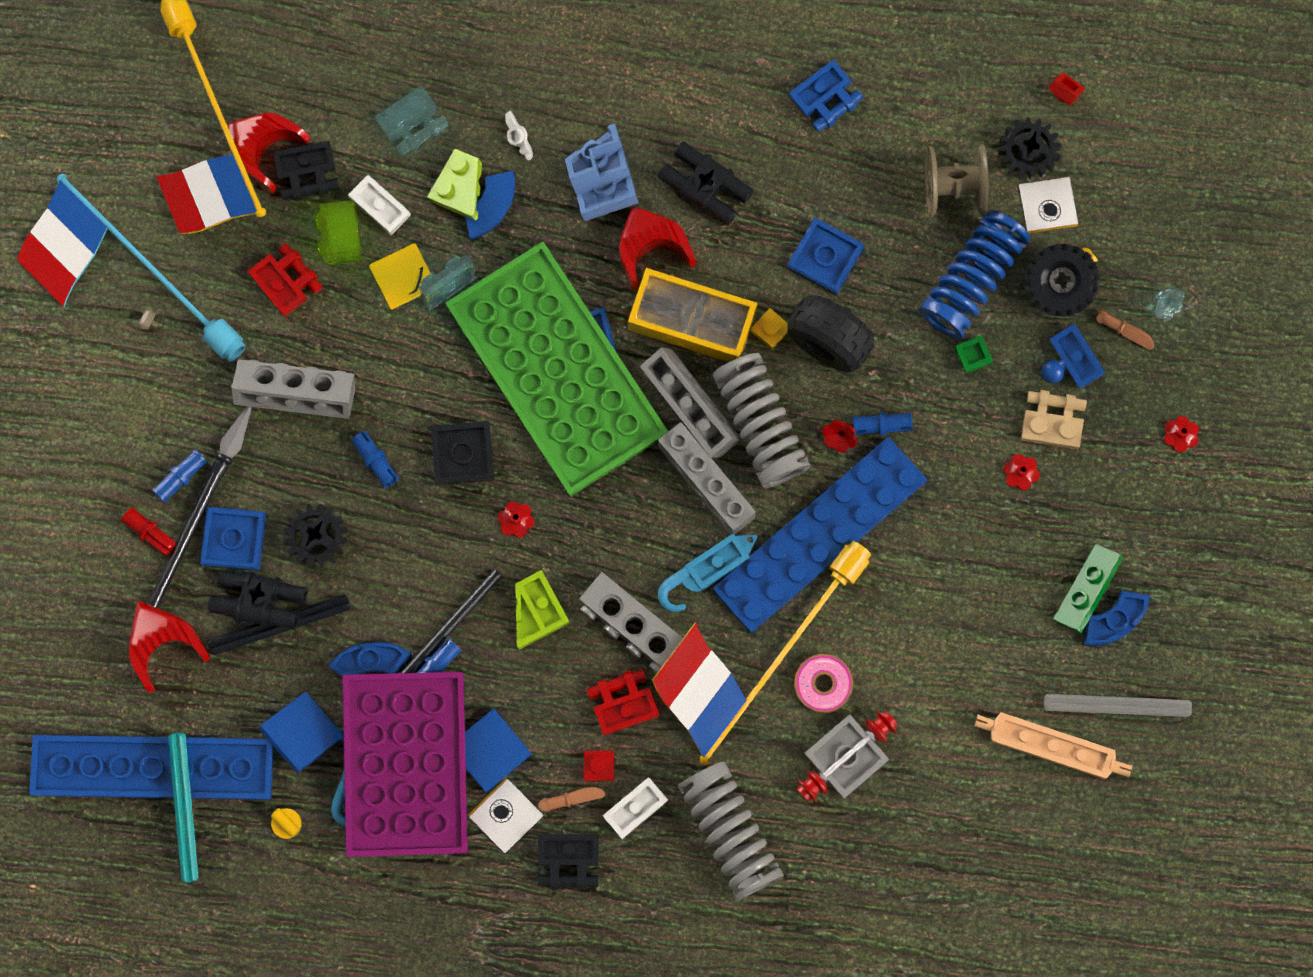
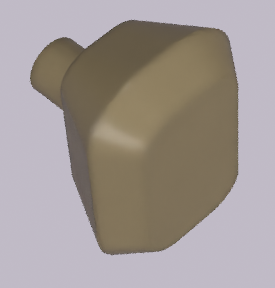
M146 309L137 323L139 329L148 330L150 325L154 328L158 327L159 323L153 320L155 313L151 309Z

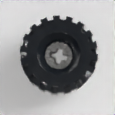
M1068 243L1055 244L1043 248L1042 251L1034 256L1032 262H1029L1027 266L1028 272L1025 274V280H1027L1025 289L1026 293L1029 292L1031 298L1029 299L1031 302L1038 306L1037 309L1047 312L1051 316L1067 317L1088 308L1099 292V280H1101V273L1099 274L1098 272L1099 266L1092 259L1093 256L1089 252L1084 251L1082 247ZM1060 272H1064L1065 276L1071 277V282H1068L1066 285L1067 288H1062L1061 284H1056V278L1060 277Z

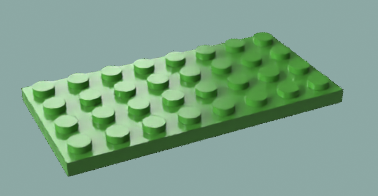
M544 242L539 243L445 303L570 497L649 448L668 433L659 416Z

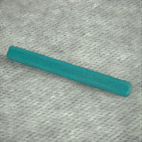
M172 733L169 735L168 741L182 882H194L198 880V866L185 733Z

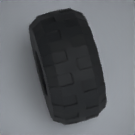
M818 295L803 298L787 321L788 334L800 348L823 364L840 372L851 373L859 369L874 348V336L864 322L839 304Z

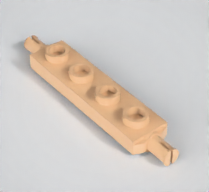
M1002 712L995 720L977 715L974 727L991 731L992 743L1104 780L1112 772L1127 776L1128 778L1130 776L1132 765L1116 761V752L1113 749Z

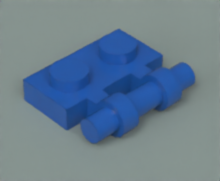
M834 59L792 90L788 96L806 118L814 112L819 115L820 118L812 123L813 128L818 133L826 127H832L836 124L837 118L845 112L850 113L856 108V104L864 99L858 90L850 95L844 90L851 85V80ZM836 97L840 103L831 110H828L824 104Z

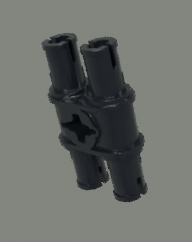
M683 141L676 149L674 156L692 167L694 173L686 177L666 163L658 173L657 178L675 189L680 199L684 198L700 209V213L706 214L708 212L726 226H729L736 217L737 211L717 198L719 192L725 190L743 204H746L752 196L754 189L736 178L731 168L727 169L712 158L711 154L706 153L703 155ZM711 178V184H707L700 189L701 182L705 183Z
M221 570L217 580L218 588L241 592L237 599L212 594L208 602L209 613L233 617L236 623L243 621L261 625L262 628L272 625L295 630L299 621L298 612L275 608V605L280 600L305 605L308 590L304 586L284 583L280 577L269 578L256 575L255 572L244 575Z

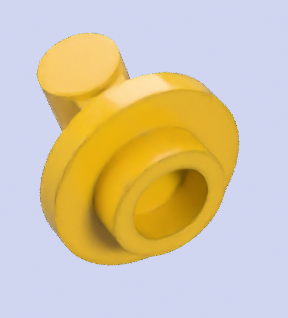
M278 808L272 813L271 827L278 837L290 839L300 832L302 821L296 811L288 808Z

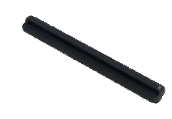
M342 594L294 610L299 615L297 627L351 609V605L347 595ZM252 624L208 639L207 645L210 653L216 655L291 629L272 625L262 628L261 625Z

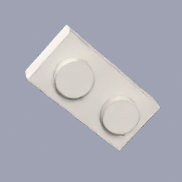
M369 175L348 195L350 200L390 235L411 216L410 212Z
M648 777L606 812L603 818L617 835L624 839L668 802V799Z

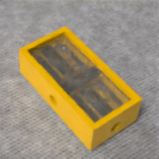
M646 268L628 319V331L719 360L731 362L742 356L756 314L757 303Z

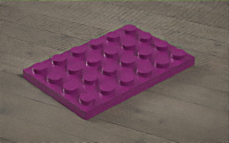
M463 672L342 675L346 857L468 853Z

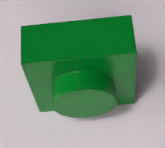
M982 335L954 347L965 375L993 363Z

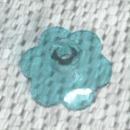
M1169 287L1165 292H1158L1155 296L1156 308L1154 315L1166 321L1172 319L1174 314L1182 310V300L1185 297V293L1174 287Z

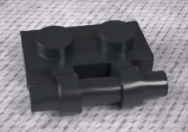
M330 141L273 151L279 182L290 180L291 187L280 189L282 200L294 198V201L303 200V196L313 194L323 196L329 195V191L339 190L337 178L330 180L325 178V173L336 171ZM316 175L317 182L300 185L299 178Z
M538 834V866H550V875L538 874V887H550V890H559V887H577V890H586V887H598V875H586L587 866H599V835ZM559 866H577V875H559Z

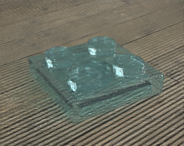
M467 254L461 258L459 256L452 258L445 264L444 270L437 275L431 273L421 281L422 285L418 288L422 303L428 311H431L476 279L474 264Z

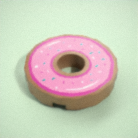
M818 654L809 657L801 663L795 674L794 690L797 699L814 713L827 714L839 710L847 703L853 690V677L843 660L834 655ZM820 676H826L831 680L832 687L829 691L821 692L816 688L815 680Z

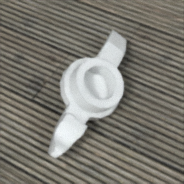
M509 111L505 114L506 124L509 127L507 140L510 144L519 146L520 153L527 160H531L533 158V151L527 141L526 129L518 124L513 113Z

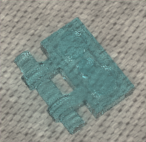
M420 86L375 116V121L391 143L399 137H402L404 140L396 146L401 156L409 151H416L420 148L421 143L432 136L433 138L437 137L442 133L441 130L449 125L444 115L435 121L431 118L439 110L423 86ZM423 123L425 126L414 135L410 133L411 129Z

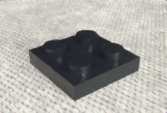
M489 421L431 426L436 486L495 480Z

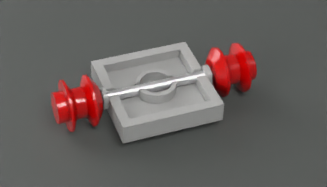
M877 710L878 718L875 721L866 720L867 732L849 714L804 753L819 771L817 774L808 770L806 771L808 778L804 782L799 779L796 780L799 784L796 790L806 802L812 800L817 803L816 795L819 792L827 794V781L844 800L889 761L888 757L874 743L875 739L886 743L885 735L888 732L897 733L894 727L898 724L887 711L882 714Z

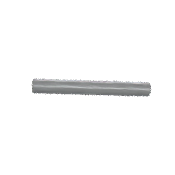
M1046 694L1043 700L1044 710L1175 717H1189L1192 713V703L1189 700Z

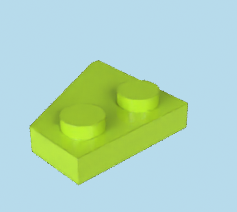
M454 149L427 196L429 201L476 221L478 218L476 203L477 197H480L479 178L482 170L481 161L474 156Z
M542 570L515 584L517 647L519 650L570 623Z

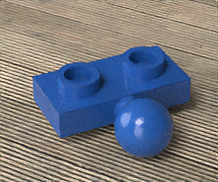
M1072 324L1050 338L1051 343L1062 360H1050L1043 365L1041 374L1045 381L1049 383L1061 381L1065 371L1068 369L1079 388L1082 389L1106 374L1076 324Z

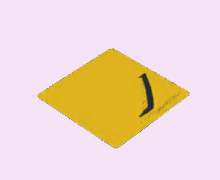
M415 243L369 265L390 309H395L437 288Z

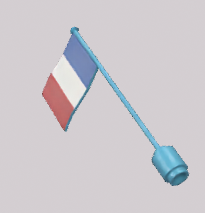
M59 174L57 176L58 186L47 209L26 237L17 258L37 281L65 308L73 286L96 255L107 229H109L205 325L202 339L222 359H227L229 362L237 359L246 348L243 338L224 319L218 321L213 319L209 322L66 179L67 175Z

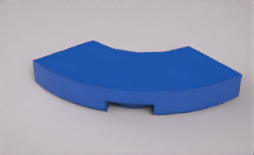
M514 171L485 177L486 188L482 198L476 203L478 218L474 221L465 217L470 240L479 238L496 228L507 214L509 208H511L515 195Z
M1120 591L1115 605L1110 610L1100 615H1091L1085 626L1083 646L1106 645L1126 636L1143 618L1149 604L1150 595Z
M365 643L355 645L343 651L331 661L328 667L341 677L342 675L371 673L398 674L412 654L404 648L391 643Z

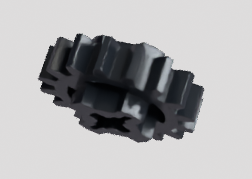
M1026 117L1024 124H1021L1017 119L1013 124L1014 129L1007 126L1004 132L1006 136H1001L999 143L1003 146L999 147L998 154L1005 155L1002 158L1001 164L1010 165L1009 174L1015 170L1018 171V179L1020 180L1024 174H1028L1030 181H1033L1036 173L1041 178H1044L1046 169L1052 172L1055 168L1053 162H1058L1061 155L1056 152L1060 151L1062 144L1055 143L1059 134H1050L1049 131L1052 125L1048 124L1042 127L1041 119L1039 118L1035 124L1031 123L1030 117ZM1030 132V133H1028V134H1026V135H1024V136H1020V135H1019V134H1022V133ZM1032 140V153L1027 158V146ZM1040 162L1038 165L1030 166V164Z
M307 504V512L305 513L300 509H296L298 517L296 519L292 517L287 519L292 525L291 528L283 529V532L290 536V538L283 540L285 546H292L288 551L289 555L292 557L298 554L297 563L302 564L307 560V566L311 569L315 562H318L320 567L324 568L325 560L327 559L334 564L335 558L333 555L335 553L343 555L344 553L340 548V544H348L347 538L341 536L348 532L346 526H339L344 521L341 515L333 518L335 510L330 508L327 512H324L323 504H319L317 510H313L311 505ZM311 518H318L317 521L314 522H305L306 520ZM331 524L335 530L334 540L328 535ZM297 532L303 536L300 548L296 540ZM319 532L322 538L320 540L315 538L312 541L310 533L317 534ZM326 550L324 553L313 555L315 551Z

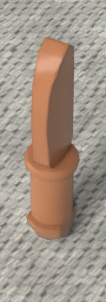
M1100 310L1096 312L1095 318L1100 324L1102 323L1117 331V334L1121 333L1122 336L1148 350L1153 349L1154 342L1152 338L1141 329L1128 323L1126 324V321L1115 318L1108 314L1107 311Z
M597 787L582 788L569 794L565 792L564 795L543 798L539 802L538 808L543 812H549V810L565 806L570 807L571 804L575 805L603 798L606 793L603 789Z

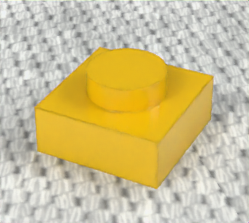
M769 308L754 324L750 332L773 350L787 335L788 323Z

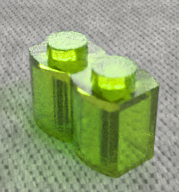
M354 200L319 204L320 213H315L317 230H322L323 240L318 241L320 258L325 257L327 265L362 261L357 208Z

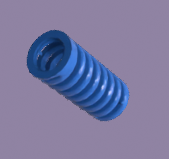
M987 210L986 215L981 220L982 225L974 229L972 233L973 238L966 240L964 250L958 252L955 257L956 262L950 264L947 268V275L941 276L939 279V287L931 290L930 296L927 297L918 310L920 315L931 326L951 338L962 339L965 333L963 329H968L971 326L970 320L963 313L971 317L979 315L980 310L974 302L983 305L988 302V296L983 290L987 292H994L997 285L992 278L997 280L1004 279L1005 271L1001 266L1006 268L1012 267L1014 260L1010 254L1020 255L1031 239L1028 232L1018 222L996 210ZM999 224L1009 228L1010 230L1006 231ZM1016 232L1019 236L1013 235L1011 233ZM983 236H989L994 243L985 240ZM975 248H979L986 256L977 253ZM966 260L972 261L979 269L968 265ZM958 273H963L971 282L961 278ZM949 285L955 286L965 296L952 290ZM940 297L946 298L957 309L945 304ZM940 318L943 319V320H944L945 322H947L954 330H952V329L948 328L947 326H945L942 322L939 321V319H940Z

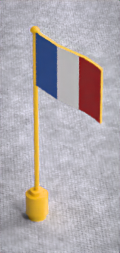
M162 0L160 12L169 34L172 37L184 38L233 153L232 155L202 161L176 173L156 175L178 231L181 234H191L204 231L233 218L253 214L257 217H264L266 209L260 205L189 37L197 26L186 0Z
M852 541L850 545H845L829 567L833 572L830 575L834 579L833 583L747 698L744 697L731 672L706 644L696 623H694L652 679L662 701L688 730L701 753L699 757L701 764L707 765L710 763L708 759L838 584L845 586L849 583L853 585L870 563L868 559L872 554L862 545L855 541Z

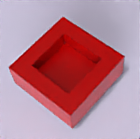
M1062 72L1054 79L1048 89L1054 93L1056 99L1072 105L1080 98L1086 88Z
M584 751V782H614V751Z

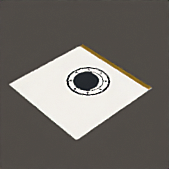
M1070 177L1019 184L1028 233L1079 226Z
M507 778L468 814L504 853L544 816Z

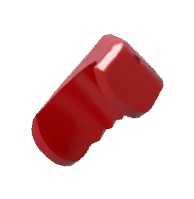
M262 113L226 123L250 181L270 194H273L277 187L259 169L263 152L272 144L280 141H294L303 145H307L310 141V136L302 128L276 113Z
M631 207L620 239L619 253L622 268L633 292L639 290L640 287L635 270L639 260L649 251L667 249L681 256L689 269L697 265L688 239L678 223L642 208Z
M139 601L136 604L130 635L129 658L139 679L150 694L156 688L150 678L149 661L153 652L161 644L168 641L185 642L199 653L204 662L210 660L211 657L195 629L185 619Z

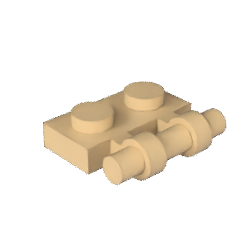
M1040 390V393L1028 391L1027 402L1038 405L1037 412L1026 410L1024 413L1021 441L1079 450L1084 419L1073 418L1072 416L1073 410L1085 411L1087 400L1077 399L1076 395L1066 394V397L1052 395L1050 391ZM1047 406L1064 408L1063 416L1046 413Z

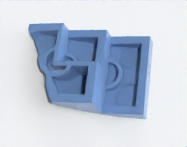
M615 123L607 127L608 132L598 140L594 141L591 139L584 144L583 148L575 151L565 159L569 179L576 192L584 222L639 203Z

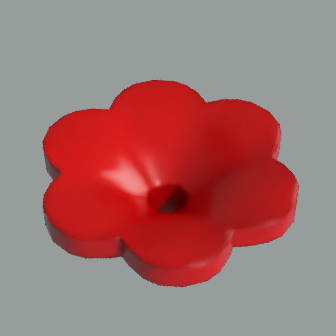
M1179 416L1175 421H1168L1165 424L1166 435L1164 436V442L1168 446H1173L1175 451L1182 453L1188 448H1194L1198 444L1197 434L1199 427L1196 423L1189 422L1187 417Z
M834 420L831 425H825L822 429V434L825 436L824 443L829 448H835L838 452L845 453L848 448H854L857 445V439L854 436L855 429L840 420Z
M1021 454L1014 455L1012 460L1003 467V472L1007 475V485L1010 487L1017 486L1022 491L1028 490L1031 484L1037 482L1040 477L1036 469V460L1031 457L1025 458Z
M510 502L506 505L505 510L498 514V521L502 524L501 530L507 536L513 534L517 538H522L535 523L534 518L531 516V508L526 504L518 505L516 502Z

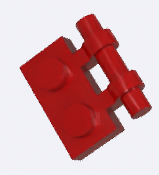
M287 243L278 249L283 256L280 261L277 262L269 254L247 271L284 318L307 301L306 296L301 290L309 287L316 294L323 288L317 280V274L305 266L301 261L302 256L297 250H292ZM291 267L300 276L294 282L285 272Z
M643 669L633 673L629 670L622 673L623 676L607 682L604 679L598 681V685L587 688L590 700L600 696L603 698V704L593 707L603 736L660 717L650 687L641 691L637 689V683L647 680ZM627 687L629 695L613 700L611 692Z

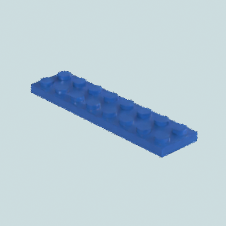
M887 437L750 555V559L739 565L714 586L712 591L749 633L752 634L833 563L845 545H850L852 541L858 542L921 488L927 482V479L896 444Z
M33 735L29 795L45 797L174 799L168 737ZM186 738L191 799L272 800L274 746L268 739Z

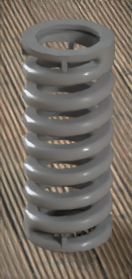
M752 353L721 366L712 376L718 389L722 388V398L729 401L727 405L729 413L736 415L733 422L735 427L742 429L740 432L741 440L749 443L746 451L749 456L755 457L752 465L755 470L761 471L757 473L762 487L769 488L799 476L807 471L811 465L807 457L802 459L805 456V452L802 449L791 452L783 457L766 461L779 451L797 444L799 439L796 435H791L774 444L760 447L769 439L789 431L792 428V423L785 421L768 430L753 433L764 424L784 416L786 410L784 407H778L761 416L747 419L754 412L776 403L780 398L778 393H771L752 403L740 405L749 397L762 393L773 386L771 379H765L746 389L734 391L744 382L760 377L767 372L766 366L760 365L764 363L760 353Z
M723 761L696 773L681 782L677 787L681 794L686 793L684 801L687 804H696L691 811L692 816L696 819L704 818L699 824V830L703 833L712 832L706 839L707 845L709 847L720 846L714 852V859L718 862L728 860L722 866L721 873L725 876L735 875L729 881L728 886L731 890H734L732 893L735 896V900L738 901L784 877V874L776 862L769 866L770 870L751 876L774 860V855L771 852L743 862L767 844L765 838H759L736 847L759 831L758 824L754 823L728 833L752 816L751 810L745 809L720 819L744 802L742 795H737L712 805L736 789L737 783L732 780L702 792L723 777L726 780L732 777L726 762Z

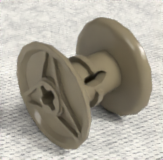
M984 144L977 147L975 166H959V163H953V166L937 167L935 150L932 146H927L925 191L929 218L936 214L938 196L953 195L954 199H959L960 195L975 194L979 213L983 216L986 215L989 179L987 154ZM950 172H962L959 175L949 174Z

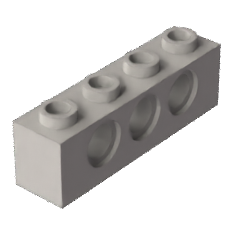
M660 348L640 366L710 457L721 458L741 441L740 435L672 349Z
M238 359L231 388L233 405L349 419L355 394L354 374L341 370L327 371L319 370L315 367L303 368L289 366L284 363L272 364L253 359Z
M682 422L658 440L659 450L730 535L733 533L735 535L755 519L756 511Z
M603 572L600 573L579 598V604L582 605L580 610L592 621L598 618L605 624L603 627L605 632L616 640L618 637H621L628 643L626 646L627 650L637 658L643 655L651 662L649 667L656 674L683 639ZM608 602H615L619 605L620 611L613 616L607 615L603 611L604 605ZM630 621H638L642 624L643 629L638 634H630L626 630V625ZM655 639L662 640L666 648L661 653H653L649 649L650 642Z

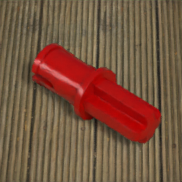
M134 507L129 508L121 518V522L136 532L142 542L146 540L163 555L170 554L174 549L175 541L157 528L155 521L151 523L136 511Z

